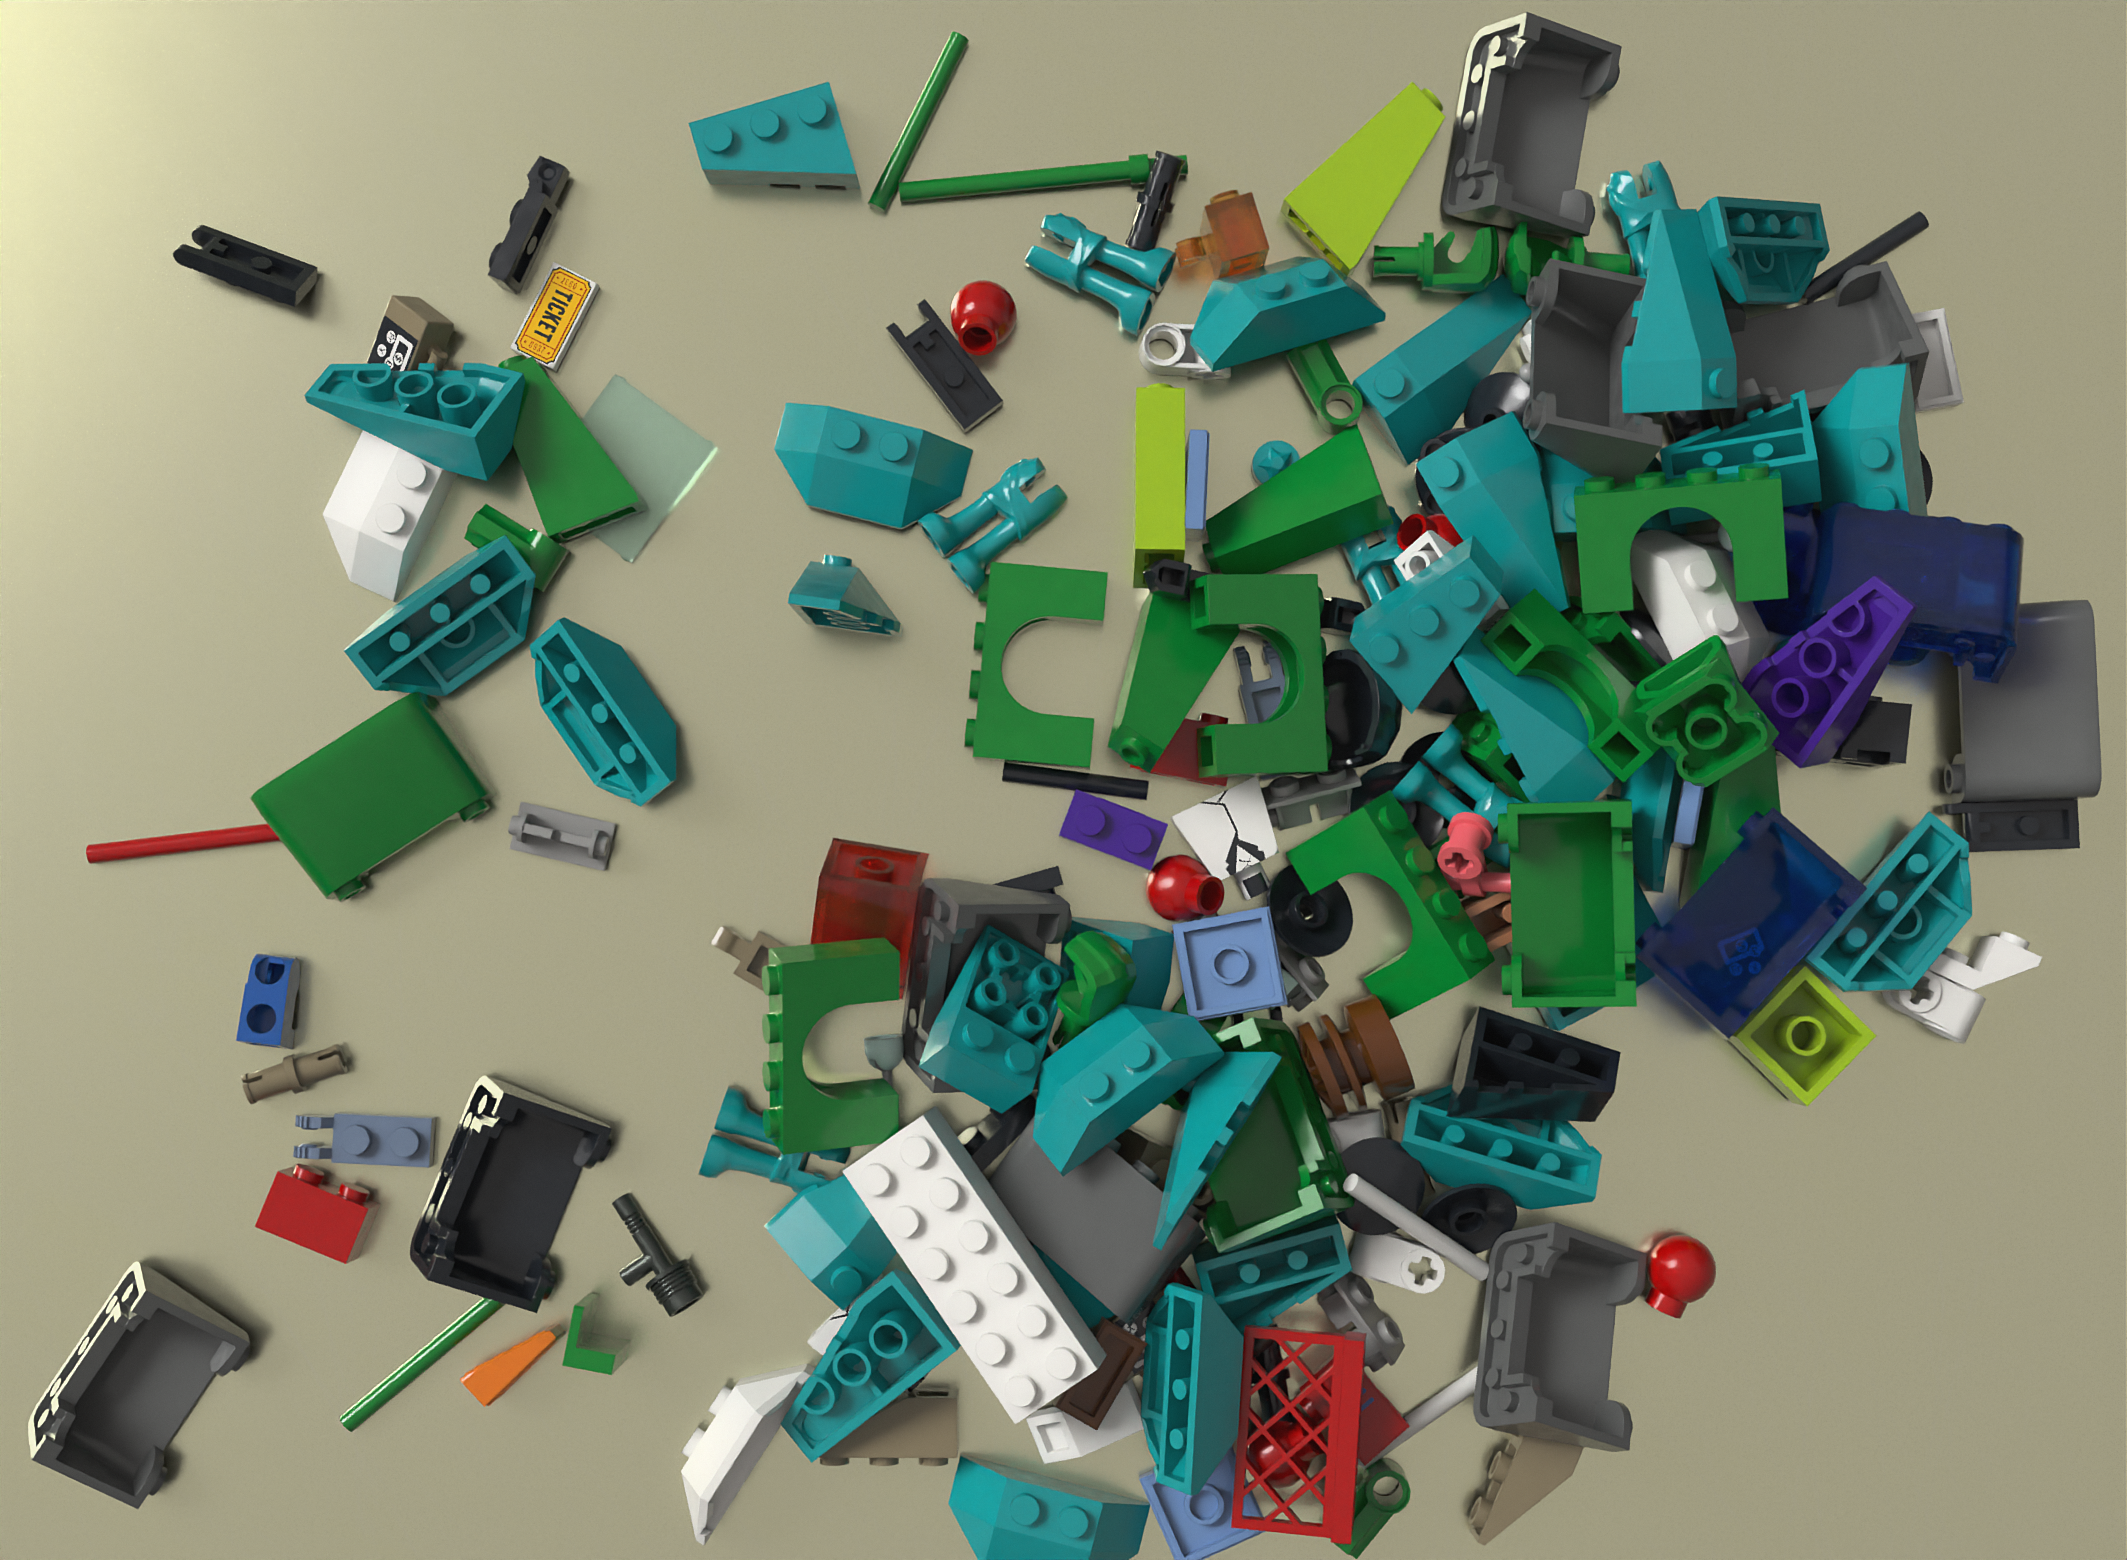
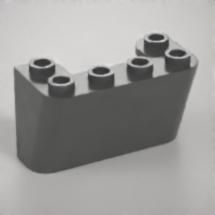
M1034 1116L991 1175L988 1182L1024 1235L1122 1321L1131 1326L1206 1237L1205 1231L1199 1225L1204 1217L1198 1213V1209L1191 1205L1160 1251L1152 1245L1163 1192L1155 1186L1160 1177L1139 1159L1131 1166L1121 1158L1117 1152L1121 1149L1122 1145L1115 1139L1062 1177L1033 1139Z

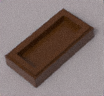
M1103 1316L1092 1334L1107 1356L1096 1371L1052 1401L1056 1408L1095 1430H1098L1148 1344L1142 1338Z

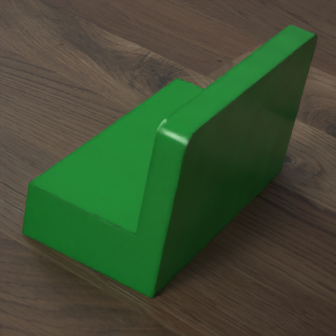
M589 1293L574 1305L562 1366L612 1375L627 1360L631 1340L593 1333L600 1295Z

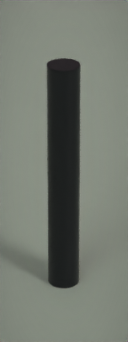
M1916 212L1813 278L1800 300L1804 304L1809 305L1837 287L1844 274L1851 268L1858 265H1871L1929 227L1927 218L1922 212Z
M1004 762L1002 776L1003 782L1073 791L1077 789L1082 792L1147 800L1149 781L1008 762Z

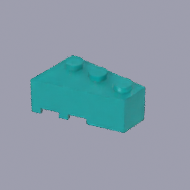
M1471 535L1355 617L1349 641L1373 670L1390 686L1395 696L1411 714L1500 597L1504 571L1477 538Z

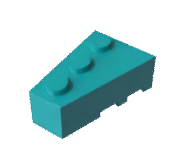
M829 82L689 123L700 164L709 184L756 186L799 184L800 187L835 185L861 189Z
M1805 389L1790 395L1791 403L1767 413H1764L1762 408H1758L1747 413V421L1723 431L1717 425L1660 449L1662 470L1666 473V479L1686 477V471L1695 468L1712 467L1717 468V474L1738 473V466L1767 463L1769 464V470H1780L1783 507L1822 501L1818 458ZM1676 507L1668 509L1671 525L1714 518L1710 514L1695 508Z
M1335 1214L1229 1252L1218 1253L1216 1246L1211 1244V1242L1198 1245L1192 1252L1202 1291L1209 1293L1243 1337L1245 1325L1269 1326L1273 1323V1318L1296 1303L1302 1304L1352 1270L1341 1226Z

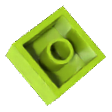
M1795 965L1790 970H1784L1723 1033L1792 1103L1807 1107L1876 1037L1805 965Z

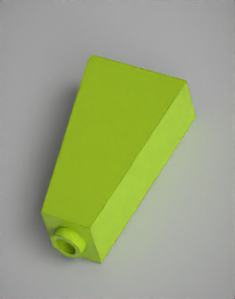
M1413 81L1283 200L1280 211L1331 265L1348 277L1354 273L1446 117L1441 112L1443 106L1439 99L1426 88L1420 90Z
M1164 383L1151 384L1147 387H1136L1133 588H1148L1143 571L1151 564L1161 559H1170L1184 563L1185 388H1174Z

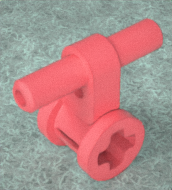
M1462 812L1453 816L1447 830L1449 841L1441 846L1437 857L1438 864L1442 869L1440 871L1451 889L1462 890L1464 896L1485 897L1487 892L1511 893L1510 873L1488 872L1483 850L1490 845L1494 835L1491 823L1481 815L1471 812Z

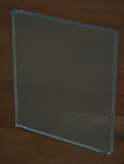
M615 374L584 415L583 420L645 499L648 509L592 530L590 533L620 554L624 561L633 563L714 454L717 447L714 446L711 440L704 439L630 385L624 377Z

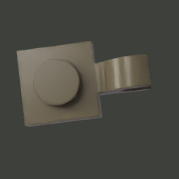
M725 926L719 928L711 942L715 947L740 960L733 974L764 991L762 969L763 966L769 965V948L786 947L761 931H758L752 942H749Z

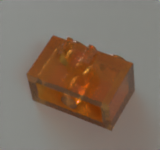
M1238 190L1226 191L1210 199L1211 204L1204 206L1200 226L1202 236L1188 238L1176 243L1175 253L1180 268L1189 267L1209 259L1215 279L1264 266L1269 251L1268 241L1252 192L1239 195Z

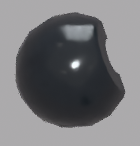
M1350 649L1332 651L1326 656L1325 662L1322 664L1323 685L1327 687L1329 693V706L1325 713L1326 734L1329 735L1332 745L1328 770L1351 769L1373 764L1388 754L1398 736L1403 704L1395 696L1385 680L1373 670L1359 652Z

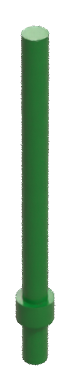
M1148 154L1128 155L1129 160L899 182L900 201H917L1130 180L1131 185L1147 183L1155 158H1148ZM1178 155L1177 157L1186 160L1180 175L1188 174L1187 155Z

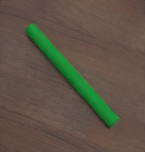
M954 31L951 32L871 195L868 205L878 211H886L969 42L962 34Z
M483 1297L341 1415L340 1421L348 1431L353 1432L505 1304Z

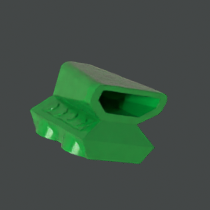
M1713 635L1643 679L1636 687L1637 698L1643 706L1635 710L1634 713L1646 726V733L1649 739L1664 748L1676 763L1679 775L1694 786L1707 787L1768 750L1779 734L1778 730L1742 687L1727 646L1718 635Z

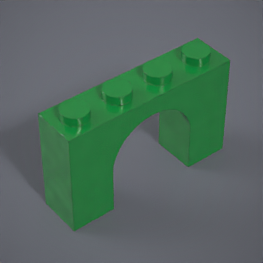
M1751 463L1738 466V473L1717 474V468L1704 467L1687 470L1686 477L1666 479V473L1647 472L1635 475V482L1615 483L1614 477L1599 476L1585 479L1584 486L1575 487L1574 506L1583 614L1634 610L1630 552L1634 537L1649 518L1661 511L1676 507H1689L1704 511L1717 519L1727 531L1732 543L1736 602L1788 598L1782 482L1779 469L1769 470V464Z
M991 562L990 574L985 575V582L979 587L978 602L987 603L985 622L976 621L974 634V651H982L981 671L971 670L969 699L978 700L976 719L967 718L964 747L973 748L974 759L1090 770L1095 718L1043 714L1027 709L1012 697L1005 686L1002 664L1010 642L1019 632L1030 625L1046 621L1103 626L1108 572Z
M1210 574L1189 581L1191 630H1246L1256 633L1274 647L1281 659L1285 674V687L1282 699L1276 710L1263 722L1254 724H1215L1197 728L1199 778L1308 775L1327 772L1332 745L1329 735L1326 734L1325 713L1329 706V693L1327 687L1323 685L1322 664L1326 659L1327 648L1320 629V615L1324 607V596L1321 588L1318 587V574Z
M1391 790L1324 828L1285 853L1311 895L1348 874L1366 873L1388 883L1404 901L1412 923V939L1408 950L1389 959L1363 978L1370 992L1375 994L1381 1002L1389 1020L1465 983L1495 961L1485 939L1477 931L1461 905L1459 897L1451 889L1435 863L1432 853L1425 847L1409 821L1405 810L1399 805Z
M885 937L769 948V965L763 966L762 969L763 990L765 995L769 996V1013L764 1014L762 1018L764 1040L766 1044H769V1061L763 1063L762 1075L764 1087L767 1092L770 1091V1108H766L763 1111V1128L766 1138H771L783 1155L879 1144L898 1133L899 1094L884 1078L841 1083L818 1082L806 1076L802 1060L803 1048L809 1032L827 1013L847 1005L899 1000L900 952Z

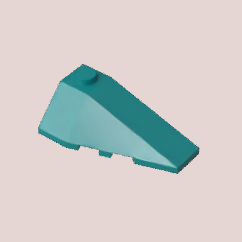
M1504 274L1496 278L1486 290L1473 294L1354 379L1352 385L1361 394L1363 410L1406 466L1420 457L1421 449L1427 441L1453 428L1466 409L1468 399L1475 386L1491 373L1531 315V309L1519 294L1511 290L1510 283Z

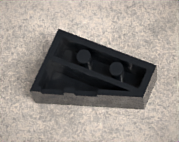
M1870 696L1855 726L1828 763L1877 769L1906 764L1912 704L1883 702L1882 697ZM1775 748L1776 756L1785 757Z
M1479 1006L1462 1036L1446 1117L1595 1122L1615 1092L1621 1052Z

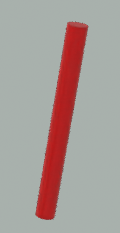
M266 823L87 845L86 856L90 864L279 842L281 840Z

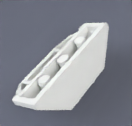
M363 430L323 512V517L349 580L396 602L458 473L443 470Z
M1662 529L1648 530L1636 534L1630 551L1632 578L1672 659L1675 660L1709 637L1718 635L1727 646L1742 684L1752 667L1761 661L1770 636L1753 602H1736L1733 562L1727 551Z
M807 1363L740 1378L733 1390L724 1385L708 1410L716 1416L706 1432L697 1427L681 1452L689 1457L681 1473L695 1539L702 1545L706 1544L781 1426L780 1423L807 1379L812 1375L815 1367Z

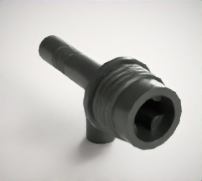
M629 1193L616 1199L612 1205L621 1220L624 1221L627 1229L630 1230L629 1232L642 1252V1255L619 1271L622 1280L628 1286H632L651 1271H654L656 1276L645 1287L648 1291L654 1292L653 1295L656 1297V1300L659 1301L660 1305H663L670 1317L683 1312L698 1302L704 1295L696 1284L697 1279L694 1278V1274L689 1270V1261L685 1259L673 1265L651 1228L644 1221V1217H641L642 1214L639 1213V1209Z

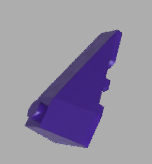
M1873 576L1829 609L1827 615L1807 630L1797 633L1788 640L1789 643L1771 657H1765L1753 666L1741 685L1778 730L1779 734L1771 745L1800 769L1828 763L1858 721L1918 606L1881 576Z

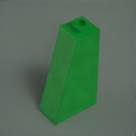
M520 355L499 363L498 367L524 374L525 385L513 445L545 531L550 539L560 544L648 509L645 499L545 368L533 357L526 359V356Z
M1355 424L1346 428L1206 520L1209 542L1202 544V548L1211 571L1220 569L1222 574H1263L1394 524L1358 425Z
M1149 592L1141 607L1107 747L1117 752L1127 763L1139 766L1150 773L1241 630H1191L1190 603L1155 596Z
M1772 745L1765 752L1703 789L1695 841L1690 847L1679 902L1680 912L1693 929L1790 912L1775 747Z

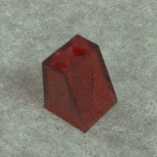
M833 838L819 875L810 944L885 937L900 952L899 999H903L909 977L919 895L926 876L929 853Z

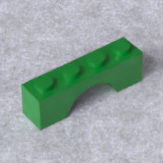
M1535 588L1509 609L1480 640L1515 676L1532 675L1540 677L1554 684L1567 694L1585 719L1589 736L1587 747L1623 783L1661 747V745L1655 744L1649 739L1646 733V726L1634 713L1635 710L1643 706L1637 698L1636 688Z

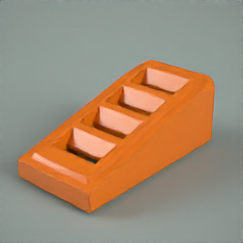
M560 1324L550 1326L465 1373L460 1378V1381L484 1407L486 1405L489 1407L565 1335V1330Z

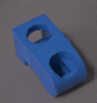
M259 953L254 956L250 966L248 982L245 983L236 1041L249 1045L293 1049L295 1030L292 1029L295 999L300 982V963L297 958Z

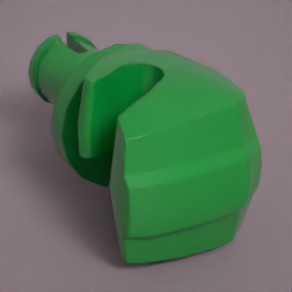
M1521 222L1517 225L1513 236L1506 246L1503 257L1504 272L1508 277L1511 290L1526 296L1532 277L1540 276L1549 259L1629 275L1630 256L1627 253L1588 252L1584 246L1582 236H1571L1567 248L1548 240L1527 237V222Z
M1490 226L1477 230L1470 252L1463 261L1458 263L1452 262L1448 257V251L1455 238V234L1452 231L1448 232L1435 247L1433 232H1423L1422 242H1418L1417 247L1374 245L1373 277L1417 276V281H1421V290H1431L1434 293H1477L1484 291L1494 281L1498 271L1499 237L1496 228ZM1378 260L1393 261V262H1379Z
M1094 931L1083 932L1065 946L1064 951L1075 964L1074 973L1076 980H1070L1062 984L1056 997L1057 1006L1064 1014L1052 1038L1054 1045H1057L1064 1036L1058 1049L1062 1048L1119 1004L1124 1003L1137 979L1135 963L1130 955L1115 940L1103 933Z

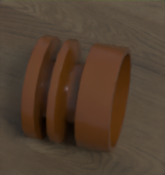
M1375 994L1344 1006V1015L1348 1028L1339 1032L1333 1020L1327 1014L1319 1016L1325 1036L1324 1039L1318 1040L1308 1021L1296 1026L1300 1038V1055L1309 1071L1319 1099L1331 1110L1336 1121L1349 1117L1342 1096L1346 1093L1350 1094L1360 1112L1367 1109V1100L1363 1088L1367 1084L1372 1083L1384 1101L1415 1089V1082L1398 1037L1381 1002Z

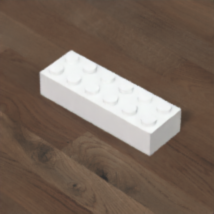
M936 1106L842 1171L1015 1424L1099 1368L1107 1354Z

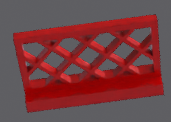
M1245 1325L1231 1528L1331 1538V1543L1351 1545L1354 1532L1367 1333L1347 1331L1346 1334ZM1255 1338L1276 1340L1288 1356L1267 1373L1254 1357ZM1287 1341L1301 1342L1303 1344L1294 1350ZM1312 1344L1333 1345V1365L1317 1378L1299 1355ZM1293 1361L1310 1380L1311 1384L1290 1400L1272 1378ZM1254 1369L1261 1379L1252 1386ZM1332 1375L1330 1393L1322 1383ZM1267 1384L1285 1406L1264 1423L1250 1406L1251 1396L1263 1385ZM1317 1389L1330 1404V1415L1314 1428L1296 1405ZM1290 1411L1308 1434L1287 1450L1269 1428ZM1251 1419L1258 1429L1249 1436V1421ZM1329 1425L1327 1444L1319 1433ZM1263 1434L1279 1452L1281 1457L1261 1473L1247 1457L1248 1446ZM1314 1439L1327 1455L1326 1466L1310 1478L1294 1459L1293 1455ZM1287 1462L1305 1484L1286 1500H1283L1266 1478L1283 1463ZM1247 1469L1255 1479L1245 1486ZM1325 1476V1491L1323 1493L1316 1483ZM1258 1484L1277 1504V1507L1265 1517L1243 1515L1244 1496ZM1310 1489L1323 1505L1322 1523L1303 1522L1289 1506ZM1283 1512L1289 1520L1274 1518Z

